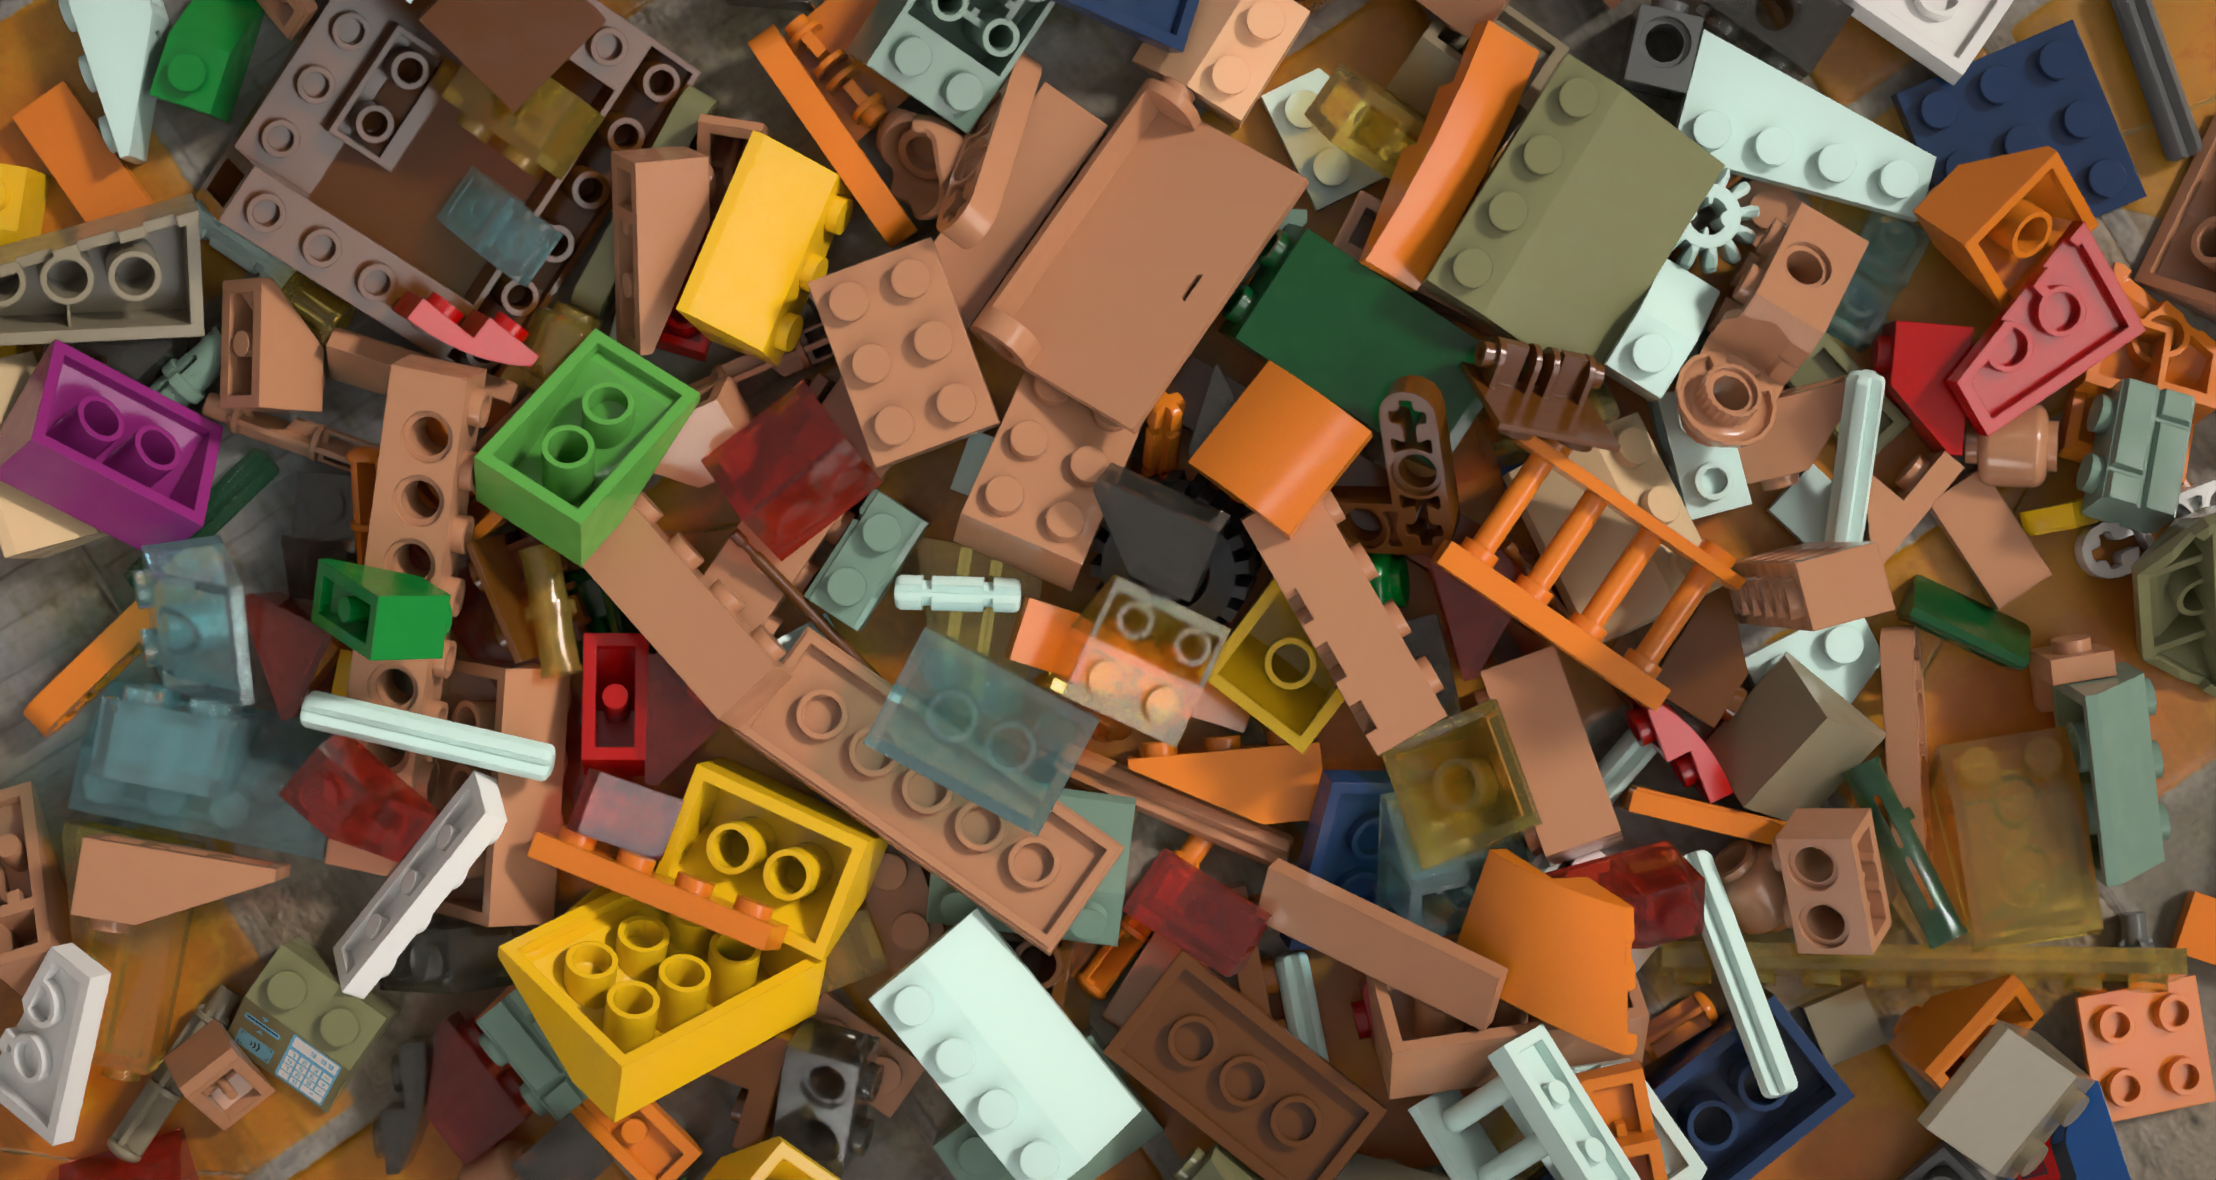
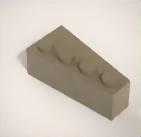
M192 193L0 246V346L51 344L55 339L63 343L205 336L199 209Z

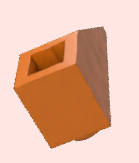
M1273 731L1266 732L1267 743L1242 745L1241 734L1203 737V749L1178 751L1177 740L1139 743V755L1127 756L1128 769L1262 825L1309 821L1322 773L1320 742L1317 739H1314L1305 753L1302 754Z

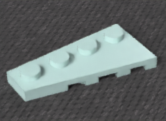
M1705 29L1701 31L1688 91L1682 98L1675 125L1678 130L1725 164V167L1730 168V174L1912 222L1918 221L1913 210L1927 196L1937 157Z

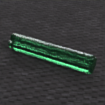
M251 449L211 487L204 526L162 561L144 552L124 572V578L129 585L142 595L185 553L198 544H206L279 474L280 469L276 462L262 449Z

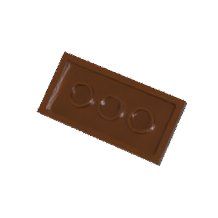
M1184 948L1175 956L1106 1044L1102 1052L1265 1180H1334L1388 1111L1377 1099Z

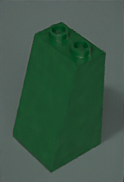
M1288 223L1284 231L1281 229L1277 230L1259 255L1258 262L1261 263V266L1248 286L1246 284L1240 285L1225 304L1222 316L1226 319L1218 332L1263 363L1267 364L1270 360L1306 383L1372 431L1373 438L1381 444L1383 443L1379 423V407L1391 384L1402 376L1416 375L1425 377L1432 381L1442 392L1453 453L1483 407V404L1475 395V391L1459 367L1461 361L1475 364L1474 353L1479 340L1362 265L1310 229ZM1403 400L1401 406L1409 407L1412 413L1413 426L1409 434L1416 433V425L1423 412L1414 411L1412 402ZM1412 454L1404 457L1436 471L1434 464L1422 455Z

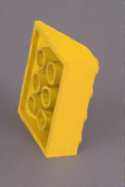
M613 890L500 945L497 955L572 1082L613 1123L815 1015L827 961L826 959L821 961L785 943H782L780 950L762 951Z

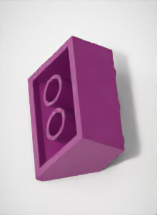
M55 339L46 349L2 426L0 434V481L162 561L204 526L224 427Z

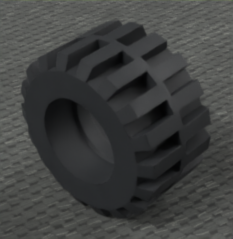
M1172 470L1164 480L1160 478L1159 474H1155L1146 478L1138 488L1134 485L1101 524L1102 529L1095 536L1091 549L1098 553L1090 563L1091 577H1102V581L1095 589L1100 603L1110 599L1114 604L1109 616L1117 624L1124 618L1128 619L1134 624L1130 634L1140 639L1145 636L1147 631L1155 633V644L1169 646L1176 635L1180 636L1183 646L1194 644L1203 632L1208 638L1220 632L1226 621L1231 622L1242 607L1258 579L1255 575L1262 566V556L1259 551H1256L1254 542L1240 520L1241 517L1250 513L1251 509L1243 503L1236 507L1230 501L1231 497L1221 489L1217 491L1209 487L1210 481L1199 472L1192 481L1186 480L1185 470ZM1166 529L1179 531L1191 537L1200 545L1207 557L1210 569L1209 580L1195 585H1181L1162 577L1153 568L1148 559L1145 547L1146 534Z

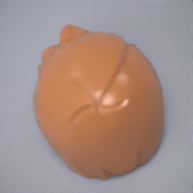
M897 107L891 110L880 122L876 134V147L893 173L890 191L897 200L908 204L916 219H936L939 216L965 135L958 127L945 119L932 115L913 113Z

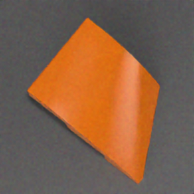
M2114 262L2110 267L2146 331L2071 381L2059 430L2058 457L2081 463L2088 453H2092L2095 433L2087 430V417L2094 399L2097 395L2104 394L2120 380L2132 378L2156 385L2157 389L2160 390L2170 389L2193 396L2194 400H2196L2181 484L2183 485L2186 479L2194 426L2216 410V341L2204 331L2191 327L2186 321L2184 314L2167 300L2158 302L2129 277L2132 270L2125 264Z
M1490 849L1456 944L1509 969L1500 999L1550 1025L1621 1055L1635 1053L1637 1035L1629 1033L1628 991L1636 988L1635 964L1631 954L1632 943L1635 939L1634 907L1588 877L1553 879L1508 849Z

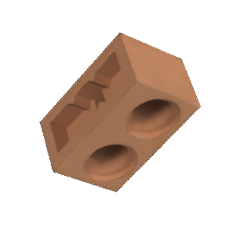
M1796 808L1781 831L1773 839L1772 859L1775 869L1782 872L1786 890L1783 905L1784 920L1786 926L1794 930L1798 954L1874 955L1891 927L1892 919L1871 808ZM1816 848H1819L1826 852L1829 855V857L1821 854ZM1827 906L1834 908V909L1837 910L1840 914L1833 912V911H1832L1831 909H1829Z

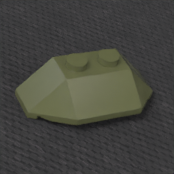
M2216 505L2201 508L2194 513L2175 519L2131 567L2138 654L2143 661L2178 679L2199 685L2202 691L2216 697Z

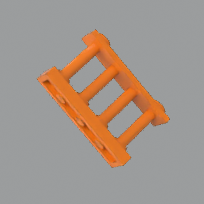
M1533 436L1528 441L1513 438L1511 442L1530 454L1474 538L1471 539L1466 536L1460 546L1451 540L1444 539L1430 561L1642 706L1657 712L1671 691L1656 680L1662 671L1658 663L1714 581L1728 589L1737 591L1741 589L1746 579L1731 570L1737 559L1703 538L1699 546H1696L1570 460L1568 457L1573 450L1562 445L1557 440ZM1551 470H1554L1582 489L1584 493L1527 576L1520 574L1513 583L1493 569L1499 560L1494 554ZM1607 506L1639 529L1582 613L1574 611L1568 620L1547 606L1554 596L1549 590ZM1662 544L1693 566L1637 649L1633 650L1629 647L1622 657L1601 643L1608 634L1603 628L1659 545Z

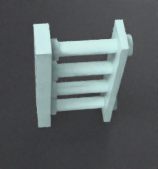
M1543 1024L1487 1056L1497 1071L1498 1076L1465 1098L1460 1090L1439 1092L1408 1109L1451 1180H1515L1514 1176L1548 1155L1564 1180H1641ZM1513 1098L1534 1133L1499 1154L1478 1120Z

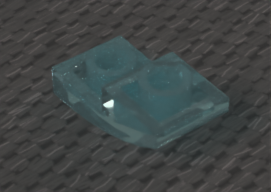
M473 165L436 217L487 261L516 283L525 287L529 285L564 235L527 208L523 201Z
M1874 211L1870 213L1857 234L1867 240L1869 244L1826 330L1829 335L1859 353H1862L1871 345L1897 294L1907 286L1931 241L1925 230L1914 223Z

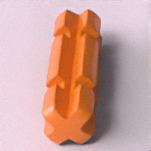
M1164 392L1147 416L1148 427L1145 433L1141 484L1146 478L1155 474H1159L1160 478L1164 480L1172 470H1177V457L1179 456L1183 425L1182 416H1184L1185 400L1178 392L1171 394Z

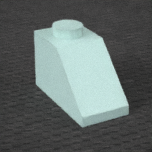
M1667 258L1603 361L1605 374L1649 402L1662 399L1695 346L1720 291Z

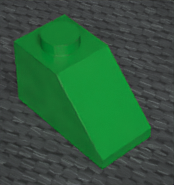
M192 0L168 34L149 95L170 105L229 124L265 15L264 9L256 0Z
M318 559L311 622L370 661L442 659L445 636L450 632L452 626L451 595L420 576L335 559Z

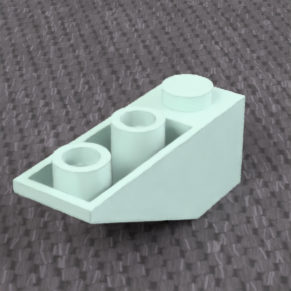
M58 0L66 25L71 32L78 31L85 55L78 57V63L88 89L92 93L98 92L105 115L99 117L98 122L106 146L111 153L118 152L119 157L136 165L145 163L147 161L157 98L149 95L166 43L169 18L163 0Z

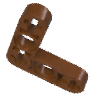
M1408 375L1398 378L1391 384L1379 407V423L1389 487L1334 485L1330 489L1346 517L1344 521L1336 525L1349 547L1360 542L1366 553L1432 555L1444 539L1452 541L1460 524L1461 512L1446 407L1442 392L1432 381L1425 377ZM1403 400L1411 401L1414 411L1423 412L1416 425V433L1409 434L1413 426L1412 413L1409 407L1401 406ZM1412 454L1422 455L1434 464L1437 473L1432 477L1417 476L1406 467L1404 457ZM1431 498L1427 505L1428 517L1431 524L1439 525L1437 529L1428 528L1427 521L1418 518L1424 506V499ZM1361 508L1373 512L1380 519L1382 528L1374 531L1360 528L1353 522L1350 511Z

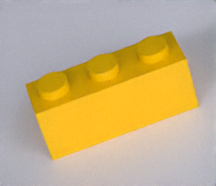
M753 130L676 310L710 341L779 367L784 352L789 353L795 348L802 333L803 317L800 315L811 293L807 282L826 276L828 259L825 256L834 235H841L845 231L852 215L853 200L850 199L852 193L841 177L771 137Z
M722 757L696 764L655 872L674 880L678 871L686 872L714 883L715 887L712 895L731 903L735 902L737 895H743L772 906L774 911L771 919L789 925L783 943L822 961L828 957L870 892L888 842L842 810Z

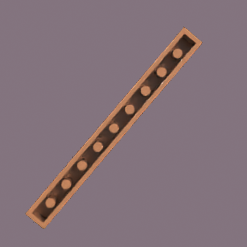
M1044 82L1033 99L1002 203L990 230L982 240L969 249L961 248L942 233L934 241L968 335L972 332L970 327L1109 132L1107 124L1046 82ZM842 376L736 527L747 537L748 542L755 550L761 552L802 595L812 584L821 569L812 561L823 545L828 541L836 547L852 520L856 519L857 515L849 510L857 496L863 488L871 493L873 488L877 489L892 467L889 466L881 470L875 468ZM729 538L705 572L704 577L711 584L718 578L726 583L745 604L746 607L738 614L748 626L754 630L761 624L775 637L785 621L776 613L787 597L752 562L751 557L743 548L738 547Z

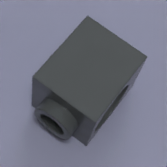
M1652 0L1651 5L1641 3L1632 13L1616 84L1629 91L1673 101L1680 100L1688 91L1704 17L1688 14L1690 6L1676 0ZM1661 31L1668 34L1674 40L1676 55L1673 61L1659 62L1648 54L1645 46L1648 33Z

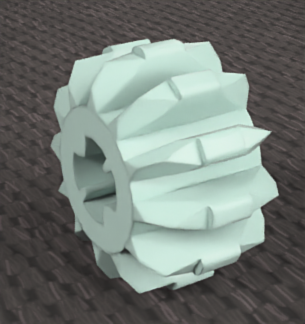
M1728 167L1723 168L1699 207V210L1710 206L1714 210L1716 216L1710 221V226L1714 231L1713 234L1709 235L1708 227L1696 231L1690 222L1674 249L1677 246L1682 249L1677 259V265L1685 270L1692 266L1698 254L1703 273L1711 274L1717 270L1718 255L1729 265H1733L1741 260L1739 249L1733 241L1747 245L1755 242L1757 234L1752 229L1740 225L1741 221H1748L1760 215L1759 207L1754 205L1740 207L1737 199L1747 195L1751 190L1750 185L1746 181L1734 186L1730 191L1725 188L1730 178V168Z

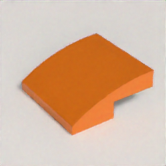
M1269 360L1190 458L1188 465L1240 504L1242 502L1291 540L1373 436L1372 431L1340 407Z

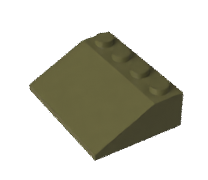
M1566 53L1553 69L1420 286L1504 338L1526 342L1527 344H1539L1542 351L1549 346L1557 348L1559 352L1567 350L1589 354L1595 358L1596 363L1602 364L1722 172L1725 164L1626 89Z

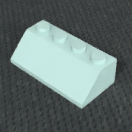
M979 907L975 908L879 986L869 998V1001L1015 1180L1069 1179L1102 1150L1142 1110V1107Z

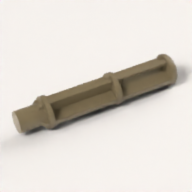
M221 983L209 1002L201 1004L196 1008L194 1015L167 1055L214 1018L228 1031L230 1028L229 1016L242 999V996ZM164 1059L152 1077L148 1079L146 1086L115 1132L107 1140L109 1150L123 1161L136 1163L141 1160L143 1153L176 1104L183 1098V1094L176 1085Z

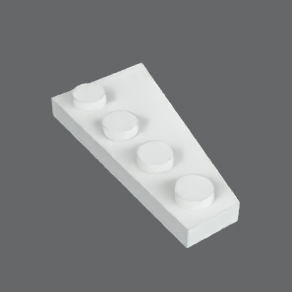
M2014 0L1829 1L1954 86L1968 69Z

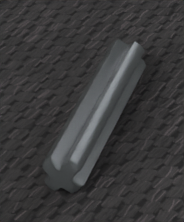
M2110 0L2166 159L2170 162L2178 161L2199 153L2203 148V143L2152 0Z

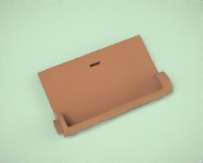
M1164 76L1161 81L1154 78H1147L970 327L972 333L983 344L1001 357L1133 434L1140 428L1309 185L1306 177L1201 121L1197 109L1192 104L1195 100L1194 94L1184 84L1169 76Z

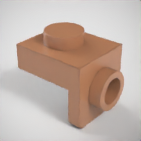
M2087 634L2059 636L2051 639V646L2030 649L2029 669L2034 707L2042 713L2054 711L2051 685L2117 676L2114 650L2092 641L2090 635Z

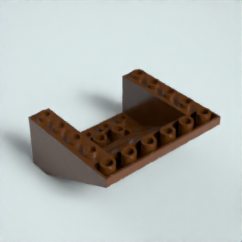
M324 0L195 196L220 223L438 359L487 369L486 374L500 378L509 364L489 361L454 348L410 324L392 311V309L407 290L425 300L432 292H435L464 315L457 324L458 326L463 323L473 309L491 319L498 311H501L530 333L613 207L611 152L651 148L679 97L688 86H693L701 72L598 0H588L607 21L513 112L418 20L417 16L433 0H413L411 4L405 0Z

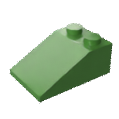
M595 328L474 456L476 500L582 567L621 524L700 401V393Z

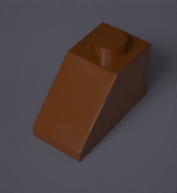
M1724 586L1704 596L1658 663L1662 671L1656 678L1657 681L1671 690L1664 701L1701 724L1715 728L1720 719L1728 723L1741 707L1748 692L1741 687L1748 675V669L1730 592Z

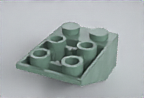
M879 0L845 52L968 134L1055 5V2L1050 0Z

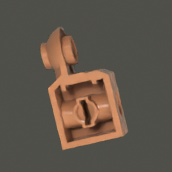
M1801 202L1785 223L1777 218L1772 221L1756 247L1755 252L1760 255L1756 256L1749 251L1731 277L1729 285L1735 288L1732 295L1733 300L1726 296L1715 310L1706 327L1710 334L1700 354L1691 357L1679 371L1675 398L1682 426L1688 436L1697 443L1707 447L1742 448L1762 440L1775 424L1778 410L1776 401L1783 387L1798 371L1799 367L1810 356L1824 336L1869 244L1867 240Z

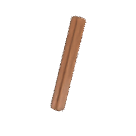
M1071 742L1065 743L1061 747L1053 766L1055 777L1090 792L1135 797V811L1268 867L1278 858L1287 862L1293 848L1294 838L1288 833L1266 824L1262 825L1128 769L1126 765Z

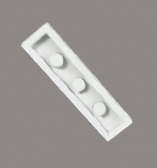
M476 770L472 772L333 947L343 993L365 999L378 981L390 974L398 956L415 935L422 933L427 928L433 913L448 894L463 883L469 868L485 848L498 840L507 822V817L496 778Z

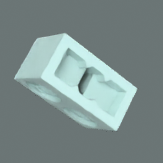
M1675 391L1665 393L1660 400L1652 402L1646 400L1662 461L1692 520L1752 504L1738 448L1707 447L1697 443L1688 436L1682 426L1678 413Z

